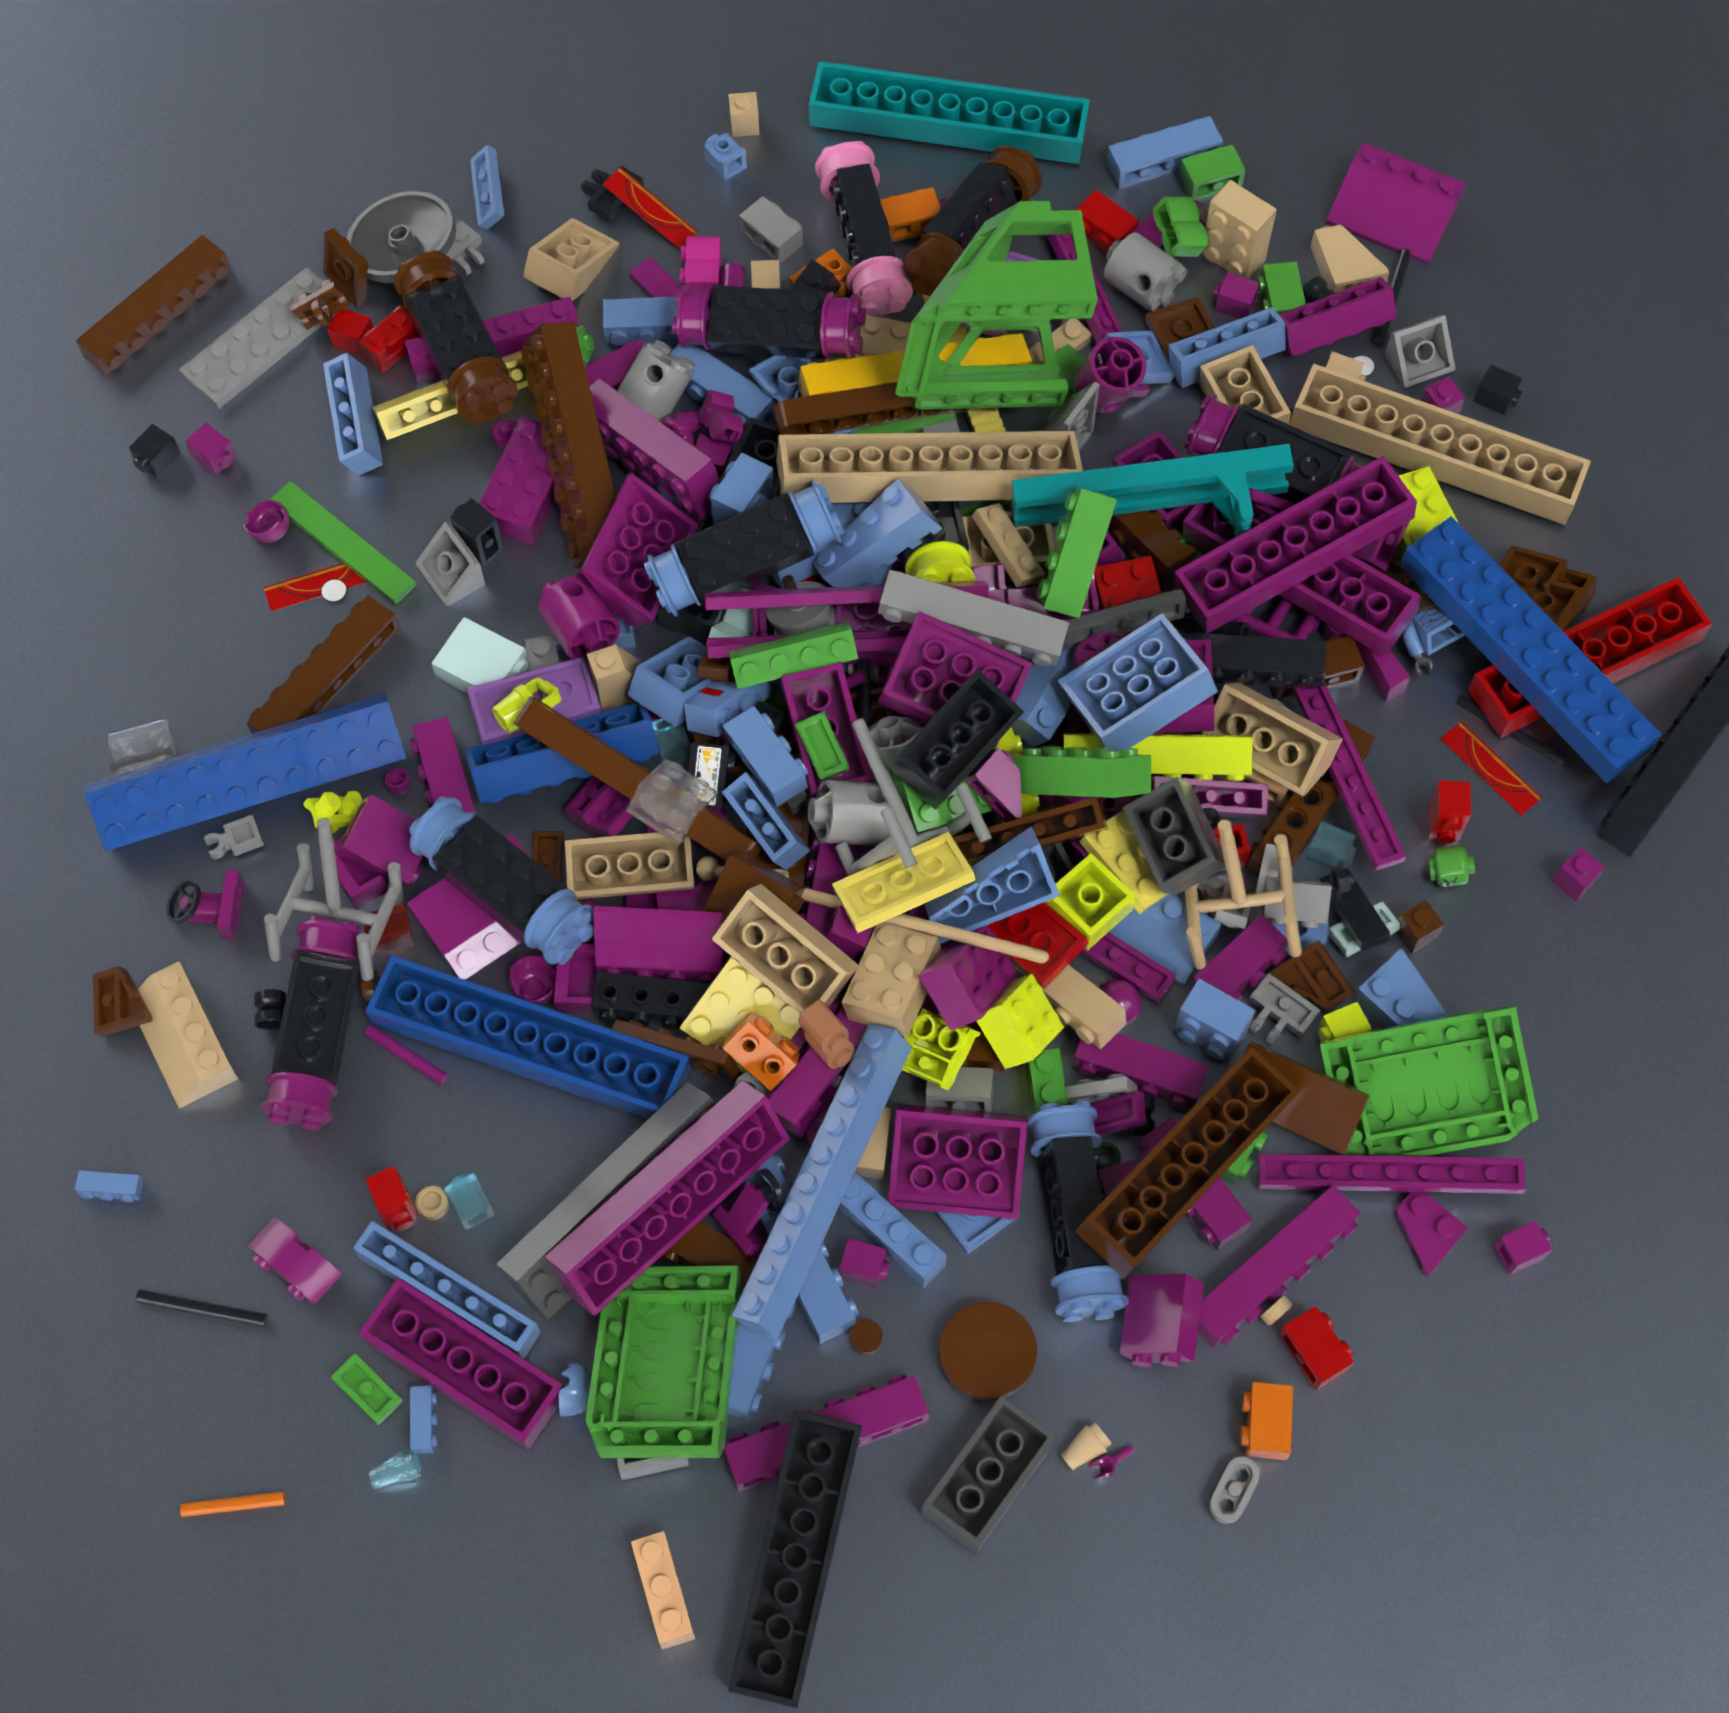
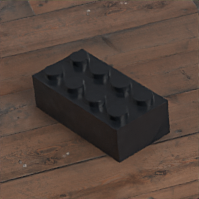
M977 669L888 767L936 810L1023 715L1024 711Z

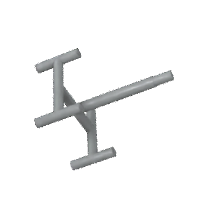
M862 718L852 723L865 756L889 808L882 810L880 813L891 836L856 862L847 842L835 846L848 876L874 865L879 860L897 854L900 855L905 868H910L917 864L911 848L947 832L954 836L970 823L980 843L992 839L967 783L961 784L956 788L965 809L964 813L945 826L916 833L864 719Z
M321 818L317 821L327 903L299 898L302 890L311 891L315 887L310 847L306 843H301L297 846L299 868L277 915L267 914L264 916L269 957L273 962H278L282 959L280 937L293 910L370 925L372 927L368 934L361 933L356 938L361 978L364 981H370L374 978L372 957L392 910L404 907L401 867L397 862H392L388 865L389 887L377 914L341 907L331 822L328 818Z

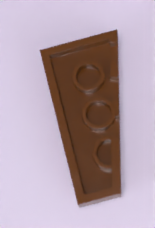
M616 1019L612 1030L689 1056L690 1064L704 1072L705 1077L717 1080L718 1075L730 1079L731 1087H733L735 1080L743 1074L734 1059L720 1045H713V1047L705 1046L695 1038L686 1036L684 1039H681L662 1028H657L656 1031L647 1029L643 1024L634 1020H629L627 1023Z

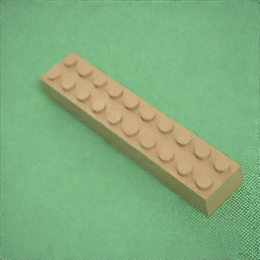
M1314 363L1296 402L1290 422L1291 426L1315 437L1377 459L1384 456L1389 463L1411 471L1430 466L1436 480L1566 525L1591 462L1585 458Z
M1075 431L779 435L777 449V469L781 495L787 492L789 496L788 491H792L794 494L811 487L812 481L815 480L817 485L823 483L831 503L874 502L897 478L917 493L923 501L1011 500L1012 480L1083 471Z

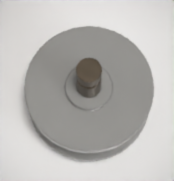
M792 575L782 578L785 589L825 588L824 585L813 581L795 583ZM831 604L766 607V616L770 624L774 626V635L799 634L836 624V610Z

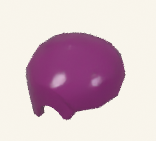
M266 500L258 503L252 510L247 511V524H242L243 528L254 540L268 544L279 541L284 537L289 527L290 516L288 510L280 502Z
M526 955L516 960L510 969L509 978L513 995L537 1005H543L553 998L556 970L546 963L544 957Z
M1112 979L1098 987L1125 1008L1126 1025L1131 1024L1139 1016L1142 1009V999L1137 989L1131 983L1125 980Z

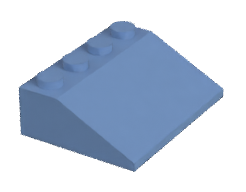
M1163 613L1058 680L1060 686L1103 748H1112V750L1118 751L1119 749L1133 747L1218 692L1208 668Z

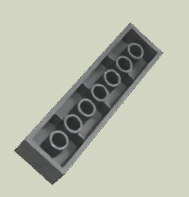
M687 1082L497 1263V1266L527 1304L546 1320H549L572 1297L545 1256L716 1104L709 1095L690 1082Z

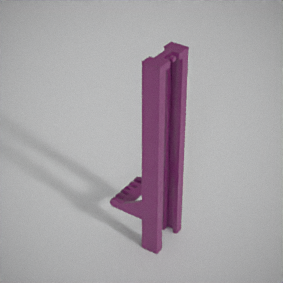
M759 580L751 583L752 591L705 593L706 610L752 608L753 636L707 638L708 659L730 658L728 651L795 635H767L765 607L880 602L885 585L779 589L765 585L763 581ZM985 580L935 582L989 598V585ZM910 629L852 631L857 651L898 650L902 648Z

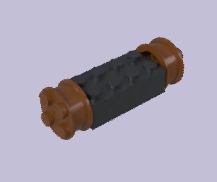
M1006 145L995 148L990 153L988 161L978 163L922 231L923 236L918 240L916 248L910 250L904 259L905 272L917 293L925 294L929 297L933 294L985 221L1020 201H1030V198L1039 192L1042 187V175L1031 153Z
M434 250L416 255L402 262L395 276V288L399 295L403 297V304L410 313L411 319L452 401L456 402V409L460 417L472 424H479L511 411L518 395L517 385L512 378L508 377V368L505 362L502 361L461 277L455 272L452 259L446 254Z

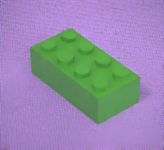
M1077 485L1074 491H1068L1064 503V508L1068 510L1065 521L1059 520L1055 532V538L1058 540L1056 550L1050 549L1045 564L1049 572L1046 580L1041 578L1036 596L1040 599L1039 603L1043 608L1080 618L1114 511L1116 498Z
M1043 746L1042 748H1023V754L1011 755L1014 759V765L1020 770L1021 794L1117 798L1151 793V755L1138 754V749L1124 748L1118 751L1112 750V748H1093V750H1087L1086 747H1067V749H1061V746Z

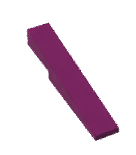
M1354 639L1359 653L1385 702L1404 692L1410 676L1393 653L1389 651L1384 657Z

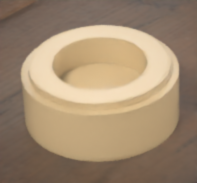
M427 1186L421 1189L416 1196V1208L419 1214L427 1220L440 1219L449 1209V1198L446 1192L438 1186Z
M1285 1295L1282 1296L1260 1318L1267 1326H1271L1292 1307L1291 1301Z

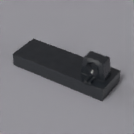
M1342 865L1331 868L1329 875L1319 878L1320 882H1328L1332 886L1330 903L1361 951L1390 941V931L1348 868L1343 869Z

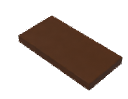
M1253 1041L1249 1042L1245 1053L1253 1047L1300 1091L1272 1122L1345 1155L1370 1095Z

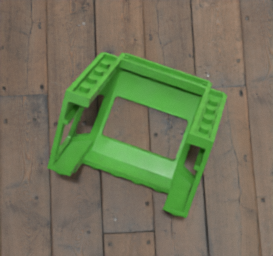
M1020 201L985 221L911 322L895 394L899 397L914 398L915 407L919 410L1063 406L1068 392L1067 379H1060L1059 377L1060 368L1057 365L1050 319L1092 318L1098 301L1081 210L1063 209L1052 211L1050 201ZM1072 234L1076 260L1006 261L1013 235ZM964 322L970 326V330L946 363L939 358V354L961 323ZM1037 330L1039 332L1044 364L960 365L983 331Z

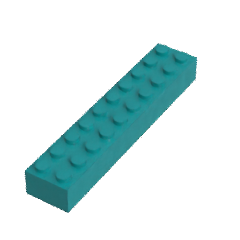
M819 61L809 101V126L992 152L999 146L1006 145L1027 151L1034 158L1080 164L1090 99Z

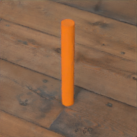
M284 1491L181 1503L180 1513L181 1517L282 1506L286 1504V1495Z

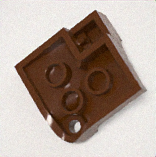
M1511 545L1499 565L1562 631L1565 630L1577 613L1585 612L1596 593V576L1568 569V560Z

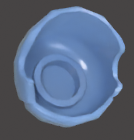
M578 1362L568 1363L566 1370L562 1372V1376L568 1378L569 1384L559 1391V1414L561 1417L579 1415L587 1410L592 1377L584 1365Z

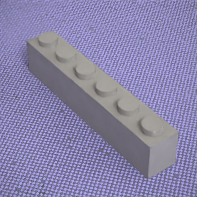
M891 569L878 609V614L883 615L886 620L892 622L905 621L913 624L918 612L921 611L1011 654L1032 659L1035 664L1045 667L1057 665L1070 623Z

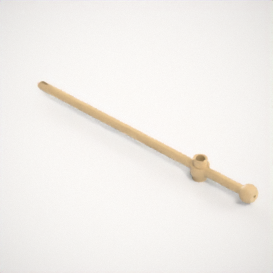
M705 856L698 861L696 872L699 878L704 881H712L719 878L724 866H721L717 859ZM774 869L777 872L789 878L788 871L782 869ZM805 888L801 896L804 898V901L834 909L842 906L837 896ZM903 913L884 921L1038 963H1045L1049 959V954L1044 950Z

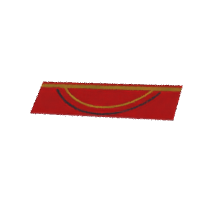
M621 167L602 184L680 250L681 245H686L687 236L694 237L698 233L696 229Z
M344 563L263 588L272 612L323 596L322 587L330 580L343 582L346 589L367 582Z
M1462 721L1440 738L1521 816L1543 798Z

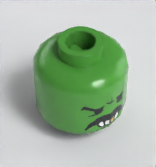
M1462 845L1438 847L1434 851V856H1429L1431 881L1436 880L1440 887L1466 885L1469 882V874L1475 873L1474 855H1467V851Z

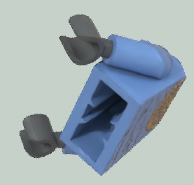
M1420 594L1418 612L1403 632V639L1410 657L1414 656L1416 661L1412 672L1418 679L1422 676L1419 669L1420 665L1426 667L1429 675L1433 669V662L1425 658L1422 654L1423 652L1429 656L1465 636L1427 594Z

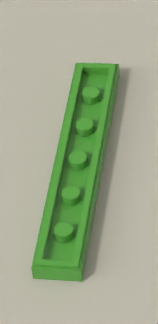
M289 481L269 499L284 505L289 512L290 520L394 605H397L416 587L415 580L292 481Z

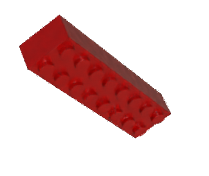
M1677 577L1563 632L1614 684L1703 641L1712 622L1681 579ZM1494 665L1475 673L1468 691L1500 738L1543 718Z

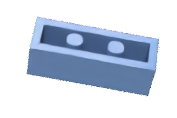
M78 1170L75 1191L84 1199L100 1197L102 1200L112 1201L115 1198L131 1203L133 1200H140L144 1181L140 1175Z
M431 1385L410 1387V1450L413 1454L434 1453V1446H438V1435L434 1433V1425H438L437 1412H434V1404L438 1403L437 1391L434 1392Z

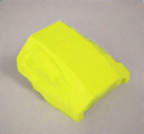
M922 1008L920 1015L916 1017L908 1038L904 1037L912 1049L902 1070L931 1082L942 1089L949 1090L955 1082L959 1069L964 1063L975 1037H978L980 1032L965 1025L950 1031L942 1015Z

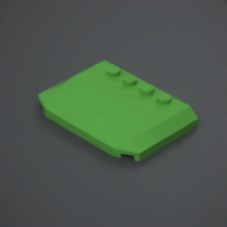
M1515 1005L1488 1008L1337 1037L1320 1043L1326 1075L1370 1095L1345 1155L1425 1157L1510 1141L1518 1135L1519 1131L1531 1122L1534 1123L1539 1119Z
M738 1266L648 1267L601 1310L585 1419L600 1458L721 1457L725 1447L738 1321L732 1317V1314L741 1297V1273Z

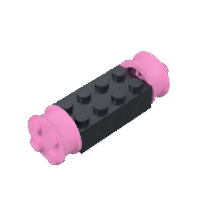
M862 141L828 146L822 150L821 155L816 160L815 172L821 180L820 190L822 195L827 200L833 202L836 216H841L842 221L839 222L842 238H847V257L849 261L853 260L854 263L852 270L846 278L847 287L851 293L858 294L861 300V308H866V315L883 316L901 312L906 308V304L911 299L913 288L911 283L905 279L907 274L904 262L895 257L894 246L877 191L880 173L874 165L875 156L873 150Z

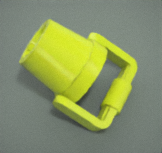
M535 678L525 685L520 684L492 708L494 717L503 730L510 734L520 729L514 724V721L529 697H534L533 693L540 689L541 692L547 695L541 701L552 708L562 700L558 688L541 678Z

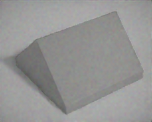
M1440 315L1391 332L1384 356L1403 388L1456 370L1445 315Z
M445 521L415 564L445 606H450L484 586L485 581L480 563L451 523Z

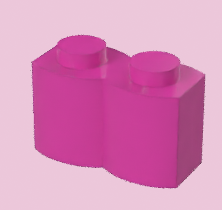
M687 236L686 245H681V263H685V268H680V285L691 284L693 288L706 289L709 285H720V237Z

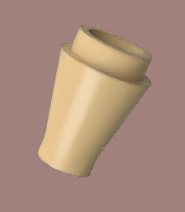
M1094 1422L1089 1427L1086 1425L1060 1455L1073 1471L1077 1467L1107 1453L1106 1448L1112 1443Z

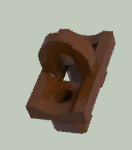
M328 279L322 282L320 289L314 293L305 292L298 296L297 302L291 305L290 308L291 312L301 320L304 327L308 330L320 322L324 327L332 323V316L350 306V300L332 279ZM320 300L326 304L324 307L321 306Z

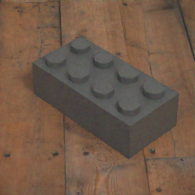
M1001 1395L923 1503L921 1514L977 1555L1051 1451L1058 1435Z

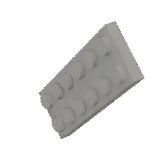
M307 267L304 268L179 369L181 377L216 408L220 409L323 325L320 322L307 330L301 320L291 312L290 306L295 304L297 297L303 293L312 294L319 290L321 283L324 281ZM320 300L321 306L324 307L326 304Z

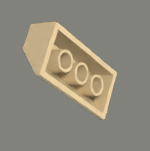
M1241 683L1224 685L1214 707L1215 731H1203L1202 735L1252 736V768L1301 796H1305L1330 767L1343 738Z
M680 831L565 840L567 888L575 893L576 899L694 889L691 838Z
M180 961L151 974L139 987L138 991L150 1011L153 1021L139 1026L180 1109L238 1080V1077Z

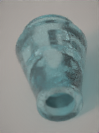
M403 1450L378 1467L369 1470V1478L374 1489L415 1483L416 1478L423 1475L420 1459L414 1450L410 1452Z

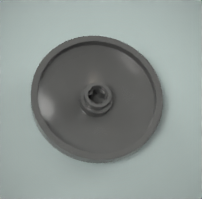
M406 191L380 199L365 209L353 222L346 239L351 247L366 259L368 263V280L379 283H394L398 267L402 262L416 255L434 250L447 254L455 240L456 222L448 205L438 196L422 191Z

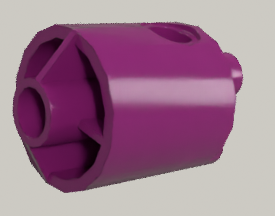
M1108 337L1099 341L1074 375L1075 393H1078L1093 382H1097L1100 384L1096 412L1111 413L1121 408L1145 377L1147 367L1142 351L1131 340L1123 337Z
M576 573L572 577H567L558 582L551 581L542 588L543 596L538 605L539 615L572 660L584 656L588 660V653L610 647L617 640L620 632V623L583 573Z

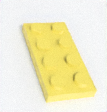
M949 832L911 848L917 864L910 868H905L900 855L897 854L832 883L834 891L857 933L976 880L973 870Z

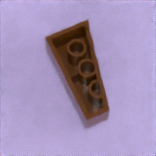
M1149 511L1112 515L1108 531L1117 545L1121 546L1127 553L1128 559L1132 560L1151 556L1161 593L1173 591L1175 589L1174 571L1194 561L1197 550L1191 544L1188 546L1183 545L1180 542L1182 535L1175 528L1169 531L1165 527L1164 518L1157 511L1152 513Z

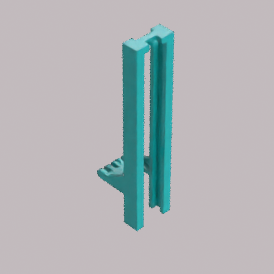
M1290 444L1012 480L1011 509L1014 526L1016 528L1057 523L1059 520L1065 521L1068 511L1064 508L1068 491H1074L1077 485L1116 498L1117 501L1112 515L1212 502L1232 525L1236 538L1250 530L1253 509L1248 487L1267 494L1286 493L1288 491L1289 484L1288 480L1286 481L1285 473H1291L1294 467Z

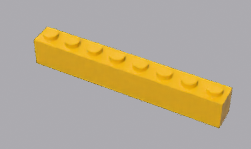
M1023 333L1003 334L999 337L978 338L960 365H1031L1032 359ZM961 342L947 343L940 352L939 358L947 363ZM894 350L884 354H867L852 359L840 358L830 362H812L802 365L798 379L801 395L805 397L898 382L905 350Z

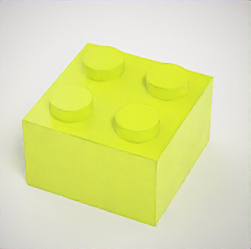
M1090 853L1056 883L1060 896L1044 903L1087 938L1089 944L1085 949L1088 951L1133 911L1136 895Z
M1033 974L1012 980L983 1018L977 1020L978 1025L1005 1069L1034 1060L1064 1028Z

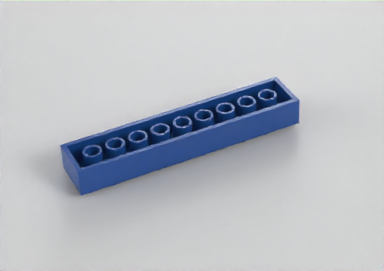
M1452 516L1406 548L1399 566L1606 784L1653 748L1662 734Z
M386 693L86 784L84 795L104 849L108 851L406 759V755Z
M394 955L390 956L366 1009L372 1025L647 1120L685 1085L691 1070L689 1056Z

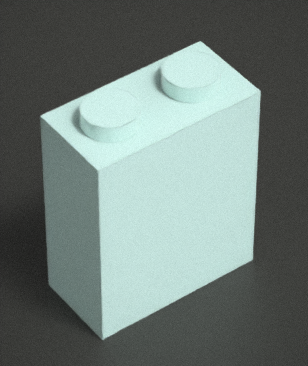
M463 617L431 664L436 678L468 694L467 688L525 673L529 662L524 647Z

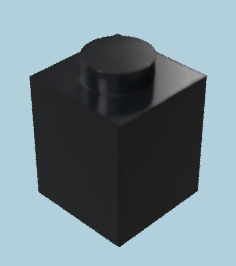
M1490 364L1479 384L1473 402L1505 416L1510 405L1516 407L1523 391L1518 390L1522 378Z
M151 424L129 447L134 458L133 464L144 473L148 471L156 477H159L180 454L174 437L154 424Z

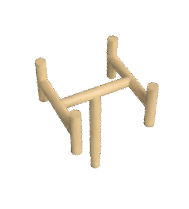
M1221 820L1218 823V830L1232 897L1198 901L1197 889L1199 883L1185 890L1188 921L1186 934L1194 967L1196 969H1203L1207 964L1202 944L1200 913L1277 903L1283 904V921L1289 954L1292 957H1299L1302 954L1287 837L1279 834L1274 838L1281 890L1246 895L1231 823L1228 820Z

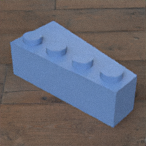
M897 478L862 514L844 529L845 534L840 536L842 542L839 543L835 539L812 563L822 578L833 587L860 586L876 574L878 567L886 564L888 566L898 560L897 554L908 547L913 550L922 543V537L930 532L935 535L943 528L921 497Z
M1031 826L972 866L971 869L974 872L975 881L924 904L930 921L974 931L1059 897L1060 894ZM937 936L940 944L951 940Z
M1402 948L1358 988L1352 1003L1358 1002L1363 1013L1381 1029L1448 1016Z

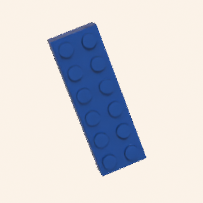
M638 702L601 711L602 713L573 721L636 762H645L652 759L654 755L660 754L651 718L646 707H642ZM528 733L491 744H481L465 749L480 804L484 802L493 804L513 794L526 795L538 787H555L561 785L567 779L575 777L583 779L592 776V774Z

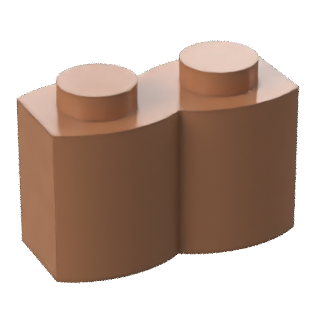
M817 1000L799 1014L798 1022L805 1031V1040L831 1069L842 1067L851 1060L854 1054V1045L848 1039V1030L823 1001Z

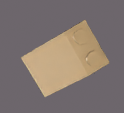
M571 218L529 249L523 278L533 282L537 287L550 291L560 299L571 297L573 301L586 291L617 250L619 242Z

